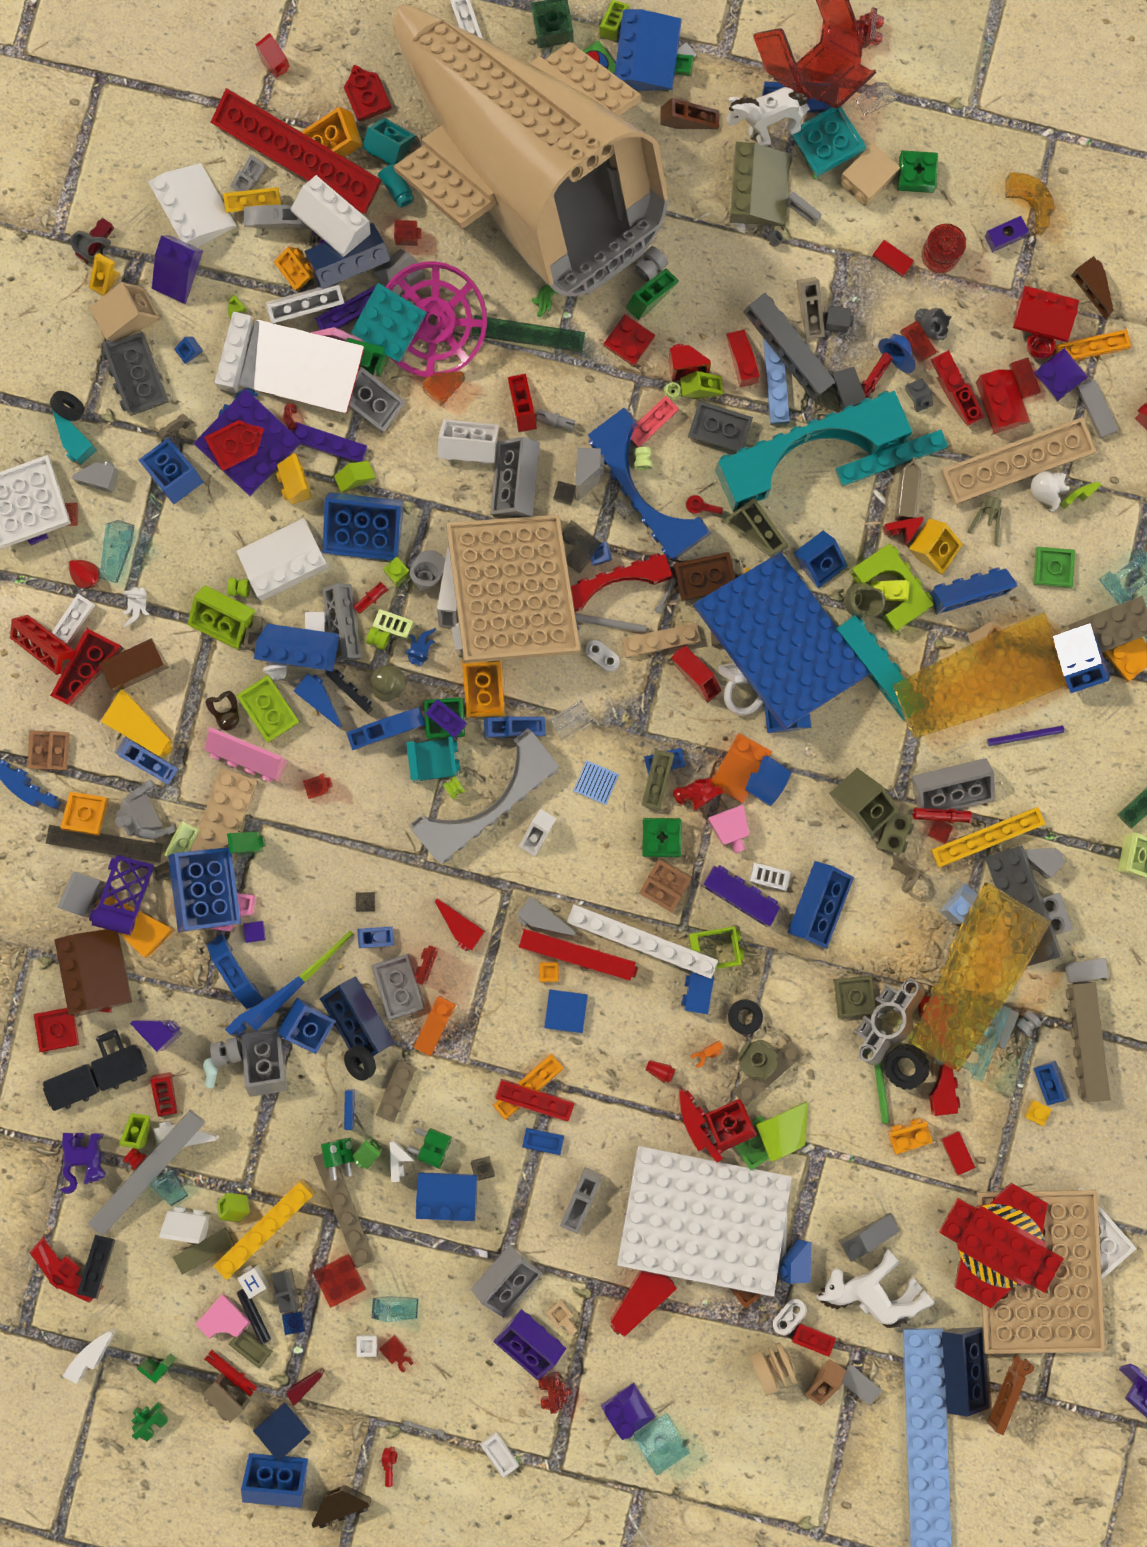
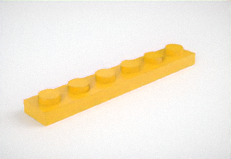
M1035 807L930 851L937 868L1041 827L1045 825L1039 808Z

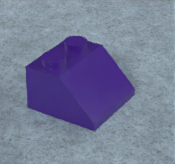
M141 1019L130 1023L156 1052L166 1050L182 1035L181 1027L174 1020Z

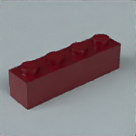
M102 217L89 234L92 237L108 238L114 227ZM92 243L89 246L88 253L94 256L102 243ZM75 252V255L79 260L84 262L86 265L89 263L85 258H83L81 255Z

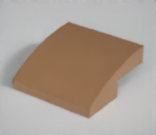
M30 730L27 769L67 771L70 732Z
M659 858L639 894L673 912L692 876Z

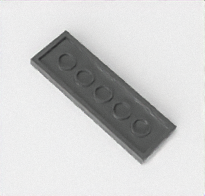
M1020 845L985 857L1005 915L1011 918L1010 928L1024 966L1028 967L1063 956L1023 846Z

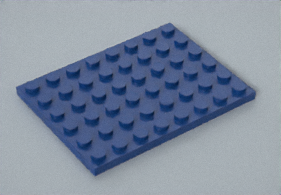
M782 552L715 590L693 605L783 730L870 674L869 670L857 657L842 635L836 630L837 626Z

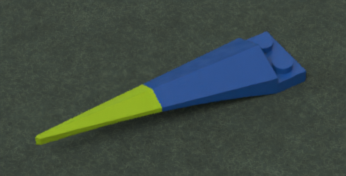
M351 931L347 932L306 971L272 996L240 1014L225 1030L233 1037L235 1035L240 1036L247 1029V1024L257 1031L353 933Z

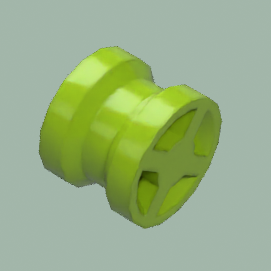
M455 776L451 778L450 782L442 784L453 800L459 793L465 792V789Z

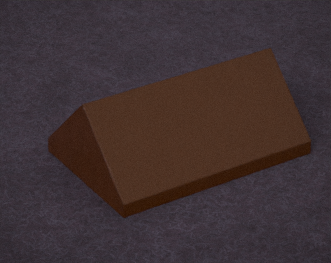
M152 638L99 663L111 690L116 692L169 668L168 663Z

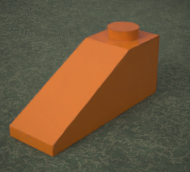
M442 996L437 997L413 1048L431 1057L457 1006L456 1003Z

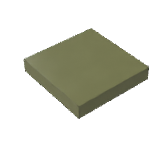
M873 975L833 979L838 1018L873 1014L876 1009Z

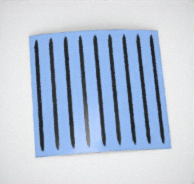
M586 760L573 791L606 805L619 774Z

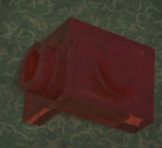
M324 773L320 774V776L303 780L308 799L331 793L330 788L333 787L330 776L327 777Z

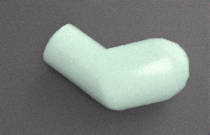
M208 1058L203 1063L206 1074L205 1087L213 1088L218 1068L214 1066L212 1058Z

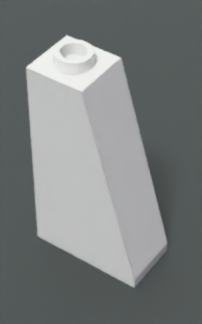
M447 548L437 614L438 626L452 628L458 623L450 553L449 548Z

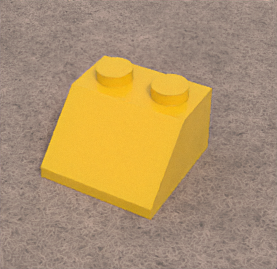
M296 453L291 454L277 465L279 471L276 472L279 483L282 482L284 489H281L284 500H288L292 505L311 499L312 495L301 461Z
M929 518L909 547V550L919 561L943 575L963 544L946 523Z

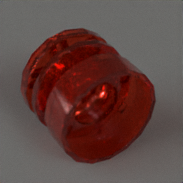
M943 223L933 228L921 251L924 265L935 273H946L955 268L966 248L964 232L953 224Z

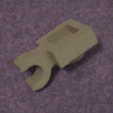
M254 616L252 629L246 628L243 647L255 649L256 641L262 632L264 618Z

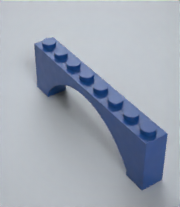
M622 408L588 434L590 438L589 443L592 448H601V455H604V465L608 464L611 469L610 475L615 481L618 480L622 485L620 489L625 496L629 495L632 500L630 502L631 506L636 512L639 511L641 513L643 524L651 528L653 531L651 535L657 543L660 541L664 547L661 550L665 556L675 560L712 533L702 518L680 519L664 515L652 508L641 497L634 485L629 468L631 436L638 424L629 410Z

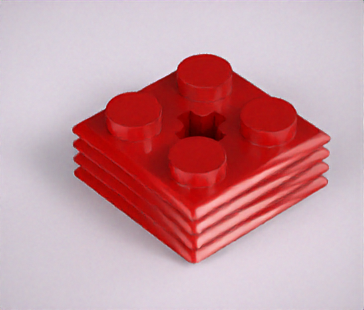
M741 1099L730 1102L705 1115L716 1143L722 1152L757 1135Z

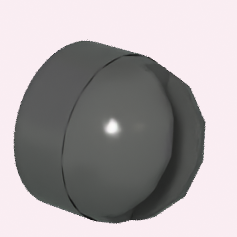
M775 229L768 235L767 241H770L769 245L776 247L784 242V238Z

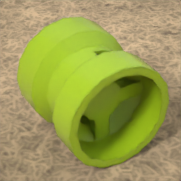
M230 577L227 586L228 596L235 597L240 595L241 597L248 598L250 593L249 579L237 580L235 577Z
M372 626L367 635L366 644L376 645L378 649L384 651L388 645L391 633L381 632L379 628Z

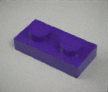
M438 699L425 713L454 738L467 725L462 718Z

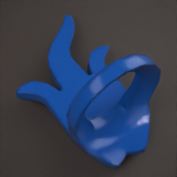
M436 628L422 633L418 642H416L415 636L409 635L412 639L410 649L406 650V654L411 664L421 666L428 659L429 647L435 641L430 640L425 645V640L427 636L436 631Z

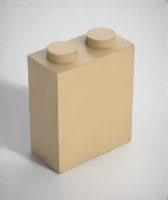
M872 143L842 173L840 182L846 190H850L855 195V198L860 203H864L867 206L898 175L900 167L878 146Z

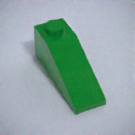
M665 268L636 291L625 308L640 320L678 284L679 280Z
M259 832L227 834L229 849L232 854L245 856L264 852L263 847L266 846L265 838Z

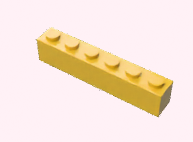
M304 1179L299 1181L214 1265V1268L228 1280L316 1192Z

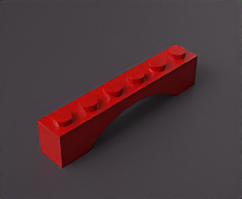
M657 553L651 555L648 560L643 562L641 559L631 563V566L614 568V572L608 574L601 572L595 575L596 578L579 580L578 584L570 586L574 612L583 610L586 603L595 593L613 583L635 580L656 585L670 580L672 573L665 554L660 555Z
M943 995L925 996L918 1005L919 1017L933 1033L939 1050L940 1066L938 1077L929 1094L931 1114L934 1116L958 1114V1108H960V1099L958 1096L956 1097L955 1090L958 1089V1081L953 1074L955 1059L951 1057L950 1051L953 1049L952 1038H949L948 1030L951 1028L950 1020L946 1018L945 1011L948 1010V1003Z

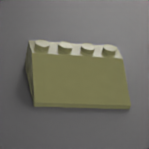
M736 142L729 223L785 226L790 153L756 143Z

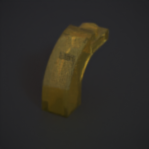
M1010 172L1005 180V198H1019L1027 201L1035 212V235H1043L1046 228H1049L1050 216L1055 210L1050 191L1039 179L1031 175Z

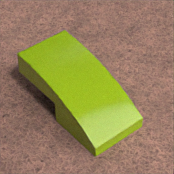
M1095 482L1085 485L1067 496L1060 505L1065 509L1077 497L1084 502L1102 484Z

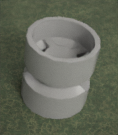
M651 246L644 253V258L640 257L633 264V268L639 277L649 282L657 276V271H662L668 265V260L659 249Z
M239 1037L227 1039L226 1043L219 1041L210 1044L211 1057L216 1068L226 1066L229 1062L234 1064L243 1061V1050Z

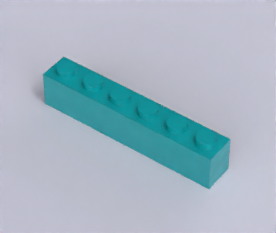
M854 615L836 630L869 670L870 674L868 676L905 722L925 707L923 703L925 701L919 693H915L911 688L913 685L910 680L901 675L899 666L895 662L892 663L888 658L889 654L885 648H880L876 643L878 640L875 635L866 630L864 621Z

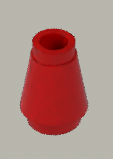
M649 1060L645 1071L661 1082L669 1084L676 1070L672 1068V1065Z

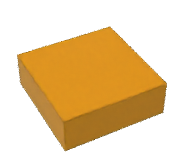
M539 962V982H559V962Z

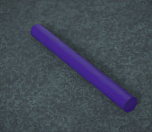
M1061 725L987 739L988 746L1060 734L1064 733V727Z

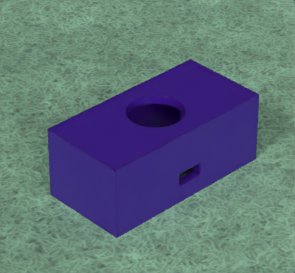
M1019 216L988 230L984 237L993 253L1026 238L1029 230L1022 216ZM1011 227L1014 231L1010 237L1003 234V230Z

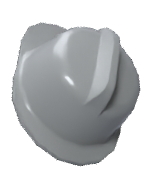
M428 550L420 553L411 567L409 575L415 586L418 587V591L421 592L422 589L433 588L442 576L445 558L439 552Z

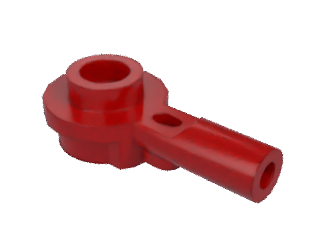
M692 495L686 501V509L692 514L707 511L722 515L723 507L706 504L698 495Z
M392 1446L385 1448L382 1454L385 1487L393 1486L392 1469L393 1464L397 1462L398 1452Z

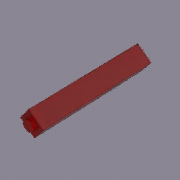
M524 929L519 948L630 981L631 977H636L638 970L634 961Z

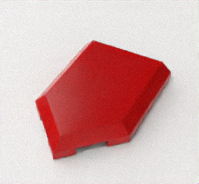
M353 65L344 90L357 121L362 122L389 111L392 106L378 74Z
M237 420L204 438L221 470L225 471L257 454L264 428Z

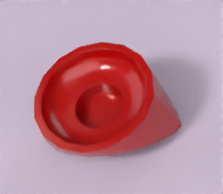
M85 560L69 561L70 576L76 586L81 589H89L98 583L100 572L95 564Z

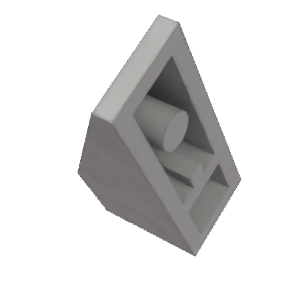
M531 896L517 913L519 916L517 920L525 927L529 924L531 927L573 936L576 934L574 930Z

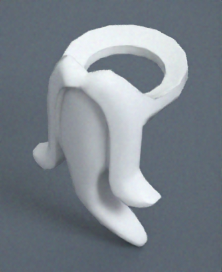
M133 587L130 591H123V595L128 598V608L123 614L128 615L133 609L132 617L124 625V627H127L139 618L141 610L146 616L150 614L146 611L147 593L143 587L139 589Z
M268 662V666L263 668V672L276 681L285 679L287 665Z

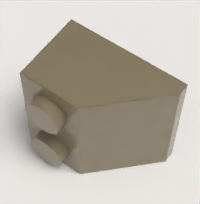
M221 1374L202 1395L209 1406H214L219 1411L218 1414L223 1420H228L231 1423L251 1400L237 1386L234 1387L232 1381Z

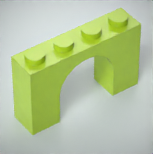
M889 543L852 568L849 573L857 583H868L882 574H891L900 580L910 582L908 601H904L882 618L894 634L929 610L934 604L932 603L933 598L928 592L925 593L922 589L921 581L911 574V568L908 563L903 562L899 557L898 549L895 546L892 547Z

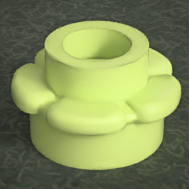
M672 382L664 387V395L669 399L675 401L680 398L682 391L679 384Z

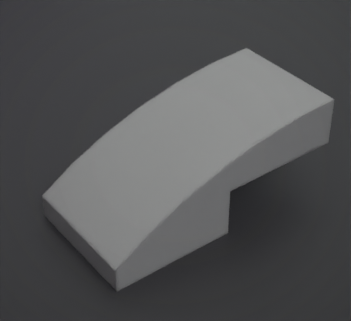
M250 155L242 171L239 170L230 187L237 192L253 190L268 165L255 156Z
M1106 958L1065 964L1068 983L1109 977Z

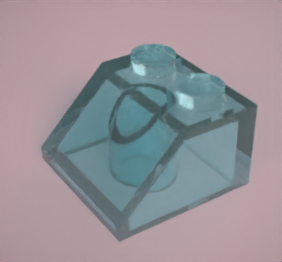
M667 1413L634 1434L643 1455L656 1476L690 1454L687 1443Z

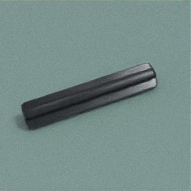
M240 1289L237 1292V1296L248 1319L251 1321L260 1344H265L271 1340V1337L252 1298L249 1299L244 1289Z

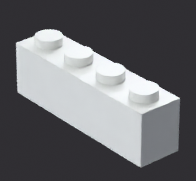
M336 283L324 289L318 287L266 302V307L273 324L344 304L339 283Z
M233 312L214 382L219 390L235 394L238 392L255 324L251 315Z

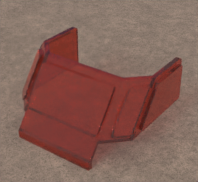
M816 0L823 19L820 42L797 63L782 28L757 32L753 35L766 72L774 80L793 89V91L804 94L810 100L813 98L820 102L823 101L834 108H840L877 73L876 69L870 70L860 64L864 41L849 0Z

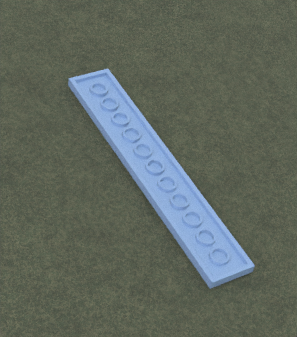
M903 1328L910 1547H951L946 1389L944 1384L943 1344L941 1342L943 1328Z

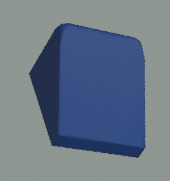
M184 337L174 348L184 364L203 352L194 337Z

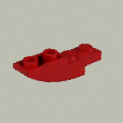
M947 350L931 359L938 374L936 378L964 423L969 426L984 418L985 416L969 384H965L950 351Z
M681 1088L679 1090V1105L685 1128L697 1150L701 1151L703 1148H706L716 1163L723 1159L720 1155L723 1152L717 1143L712 1144L709 1139L711 1134L706 1127H700L706 1122L703 1118L706 1114L700 1106L697 1108L692 1103L694 1098L688 1090L684 1092Z

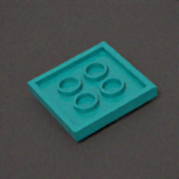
M839 103L801 124L799 132L793 135L790 134L816 177L866 150L865 143Z
M377 283L351 333L366 343L384 347L389 357L397 362H401L427 312L384 285Z

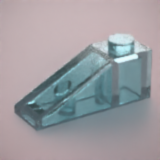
M120 520L106 523L99 578L118 583L133 542L135 525Z

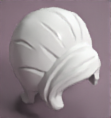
M1043 471L1038 473L1031 482V492L1034 498L1039 502L1051 505V512L1056 511L1061 502L1058 493L1065 494L1070 488L1065 485L1066 474H1053Z

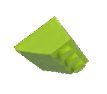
M204 585L194 595L187 625L238 650L245 638L246 628H250L252 625L255 609Z

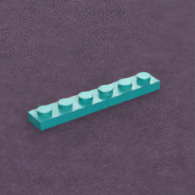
M942 429L839 466L835 471L843 487L909 463L913 457L917 460L947 449L948 444Z

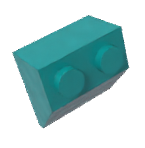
M383 118L368 127L362 148L390 165L398 163L404 158L416 135Z

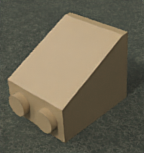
M124 282L118 284L90 307L93 318L101 329V334L106 340L111 341L124 339L160 320L144 287Z

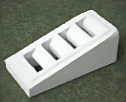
M753 863L749 882L787 891L791 872ZM762 869L760 880L756 879L758 870ZM766 870L770 871L767 882L764 881ZM773 872L777 873L775 884L771 883ZM783 874V883L782 885H778L780 875Z

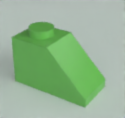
M369 1137L352 1157L355 1158L354 1162L362 1169L364 1167L368 1169L384 1151V1148L373 1138Z

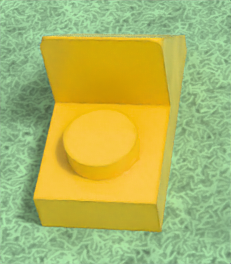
M100 253L95 255L89 284L90 289L103 296L110 291L119 276V272L114 270V261Z

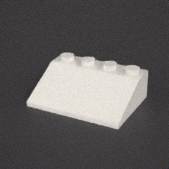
M201 163L165 172L148 181L180 240L198 248L237 227L230 213H226L225 205Z
M305 518L237 550L247 577L260 601H264L329 569Z

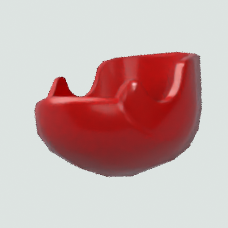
M1033 334L1027 339V351L1035 359H1046L1055 351L1056 343L1052 338Z

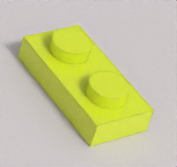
M909 581L871 582L872 587L882 590L886 601H908Z

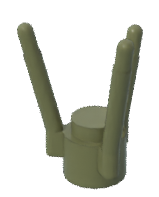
M993 496L987 497L986 502L981 503V507L971 523L968 533H971L985 510V513L989 515L988 526H991L993 516L996 515L994 544L997 546L1002 500Z

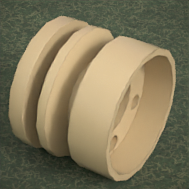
M780 1342L776 1343L779 1352L777 1354H774L771 1346L768 1347L770 1355L768 1358L765 1357L762 1351L749 1355L766 1396L778 1391L776 1382L778 1380L782 1382L785 1388L788 1387L785 1380L787 1376L790 1377L792 1384L797 1383L794 1365L788 1352Z

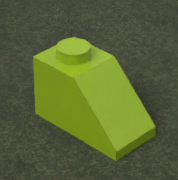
M696 371L680 378L682 396L696 399L724 394L722 376Z
M131 1113L119 1146L135 1149L145 1147L151 1133L150 1116Z

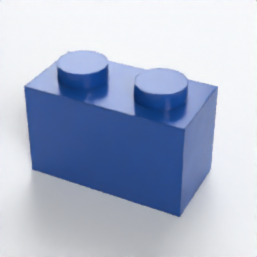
M690 972V975H686L684 986L688 987L687 994H683L681 1006H684L685 1011L708 1015L714 976L708 978L695 972Z

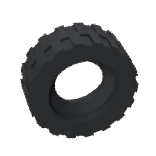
M913 1044L897 1046L887 1054L884 1060V1070L889 1081L903 1090H911L918 1087L929 1075L930 1066L926 1054ZM901 1058H909L914 1063L915 1073L913 1075L907 1076L900 1071L898 1062Z

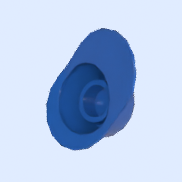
M893 334L890 338H884L879 341L878 348L881 354L888 353L893 357L891 362L898 369L905 373H912L915 370L916 365L911 355V345L905 337Z

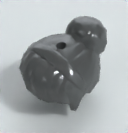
M920 308L916 311L915 321L921 325L923 332L928 338L939 341L947 337L949 331L947 326L952 316L946 315L941 308H932L930 310Z

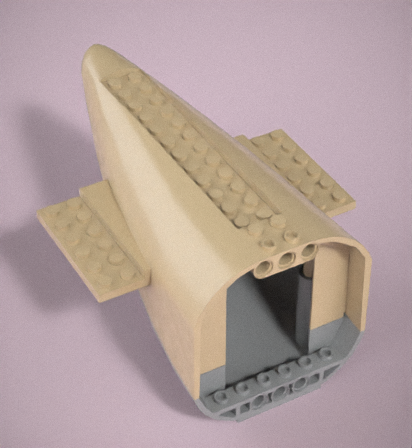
M402 4L395 9L392 19L395 37L420 93L438 126L437 129L422 139L423 146L394 166L395 172L461 229H464L488 211L508 241L528 265L555 292L564 296L589 295L645 253L646 248L656 236L664 220L668 205V195L659 143L652 136L620 116L641 101L640 93L571 42L565 44L546 59L539 56L530 63H527L421 8Z

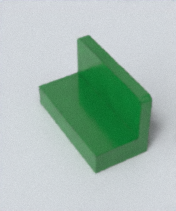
M170 1354L158 1365L148 1357L138 1366L137 1370L156 1384L177 1358Z

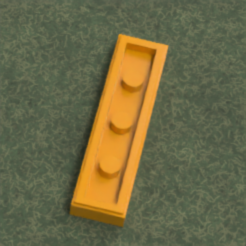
M1125 329L1056 344L1054 354L1056 355L1065 348L1070 356L1077 361L1127 350L1132 346L1128 331Z
M551 1053L517 1084L540 1090L561 1072L564 1067ZM501 1100L493 1104V1107L505 1120L520 1108V1106Z

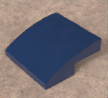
M285 1402L253 1430L255 1435L278 1462L310 1434V1431Z

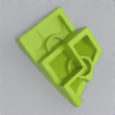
M807 1101L755 1124L770 1162L805 1146Z

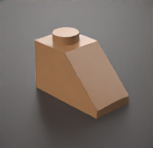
M829 1359L820 1367L804 1395L820 1406L823 1405L840 1389L846 1370Z

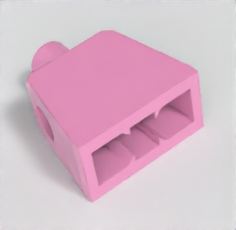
M743 805L707 819L723 846L731 843L734 853L745 850L742 838L749 836V830Z

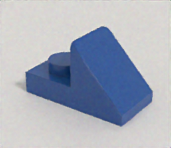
M393 926L357 929L359 948L394 946Z

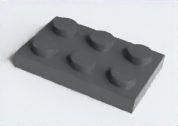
M699 401L688 438L737 453L739 449L744 448L753 417Z

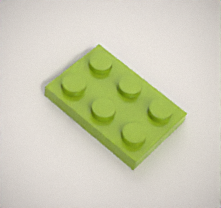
M269 675L236 695L268 744L300 723Z

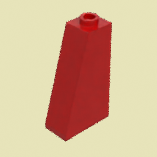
M639 1270L610 1318L613 1331L617 1335L621 1333L625 1337L677 1289L676 1284L669 1276Z

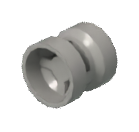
M1027 1009L1023 1013V1017L1016 1020L1015 1026L1022 1034L1028 1037L1032 1030L1038 1028L1042 1023L1034 1013Z

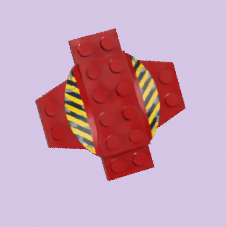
M1012 1182L994 1197L990 1204H981L974 1207L957 1197L938 1231L940 1234L956 1242L957 1250L960 1254L954 1287L989 1308H992L1012 1288L1025 1284H1030L1046 1293L1064 1259L1046 1247L1043 1228L1048 1203Z

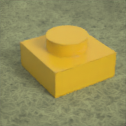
M1032 1100L1024 1117L1044 1127L1052 1109Z

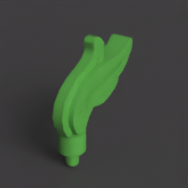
M548 284L541 287L535 299L532 298L534 304H539L538 317L543 316L546 309L548 312L551 310V296L559 294Z

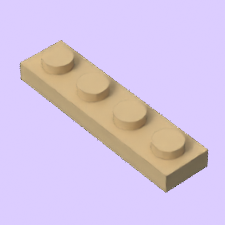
M697 623L623 638L622 642L626 658L700 643L701 640Z

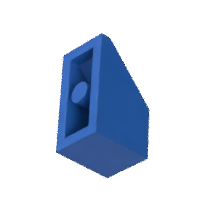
M797 1239L782 1257L779 1268L781 1281L790 1284L811 1283L812 1242Z

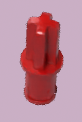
M379 582L372 590L365 592L366 596L354 605V609L361 614L372 603L376 604V601L388 589L383 583Z

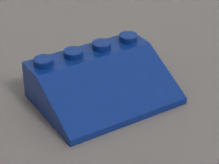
M643 9L623 10L614 75L636 91L673 90L682 19Z
M329 492L325 497L322 553L392 561L399 554L404 501Z
M229 847L173 853L168 856L178 933L241 924L233 859Z

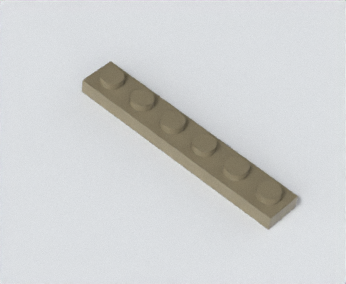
M322 1153L314 1156L313 1159L356 1268L374 1261L373 1251L339 1165L335 1166L337 1180L331 1181L329 1168H324Z

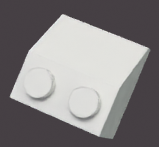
M174 1206V1208L167 1211L159 1238L199 1244L207 1238L210 1214L205 1213L203 1209L188 1211L186 1207Z

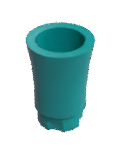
M393 163L383 168L377 176L382 179V183L389 191L394 202L397 203L399 208L411 204L414 197L407 181L395 172L394 166L397 163Z

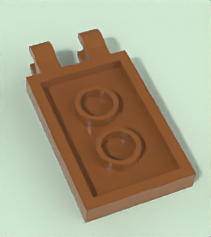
M1016 1354L1013 1356L1012 1365L1008 1368L987 1421L994 1431L1001 1435L1005 1433L1025 1383V1376L1034 1370L1033 1364L1029 1363L1027 1359H1024V1361L1019 1359V1356Z

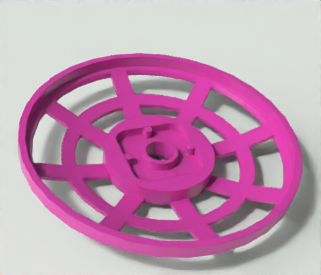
M420 262L412 264L397 273L386 287L393 290L398 284L405 291V294L402 296L403 298L408 300L410 297L416 306L427 312L407 349L415 356L427 360L426 371L411 367L403 360L401 362L392 360L407 372L423 377H442L461 370L477 355L486 335L487 310L479 288L466 273L442 262ZM432 268V280L421 281L410 287L403 279L408 274L417 270ZM440 269H446L457 274L467 283L459 290L452 284L441 281ZM432 286V297L421 299L416 293L417 290L423 287ZM440 286L449 289L456 295L449 302L441 299ZM472 289L480 302L482 320L472 319L471 309L465 298ZM460 301L465 308L466 319L456 318L453 308ZM432 315L438 317V323L435 326H432L429 322V318ZM466 326L462 339L457 343L452 336L455 327ZM471 327H482L477 345L472 353L467 356L462 347L469 338ZM419 339L428 342V354L420 352L413 345ZM446 340L452 349L436 355L437 343ZM456 353L462 361L451 369L434 372L435 360L446 359Z

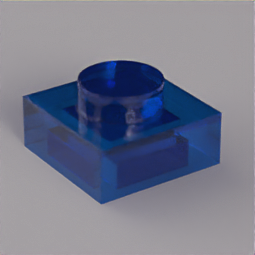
M302 1310L282 1314L285 1335L305 1332Z

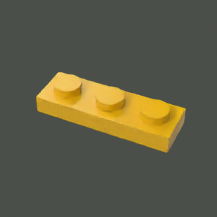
M279 187L223 193L226 213L244 211V207L282 205Z

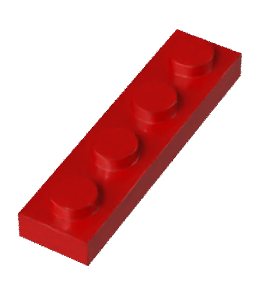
M500 1079L494 1096L497 1100L567 1122L575 1105L574 1101L504 1079Z

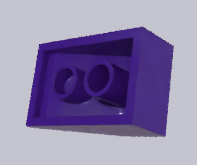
M162 235L155 253L151 289L186 304L204 250L171 235Z

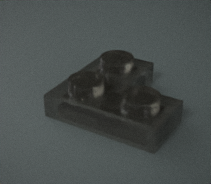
M571 520L562 533L563 538L574 545L566 557L567 565L576 572L581 573L602 542Z

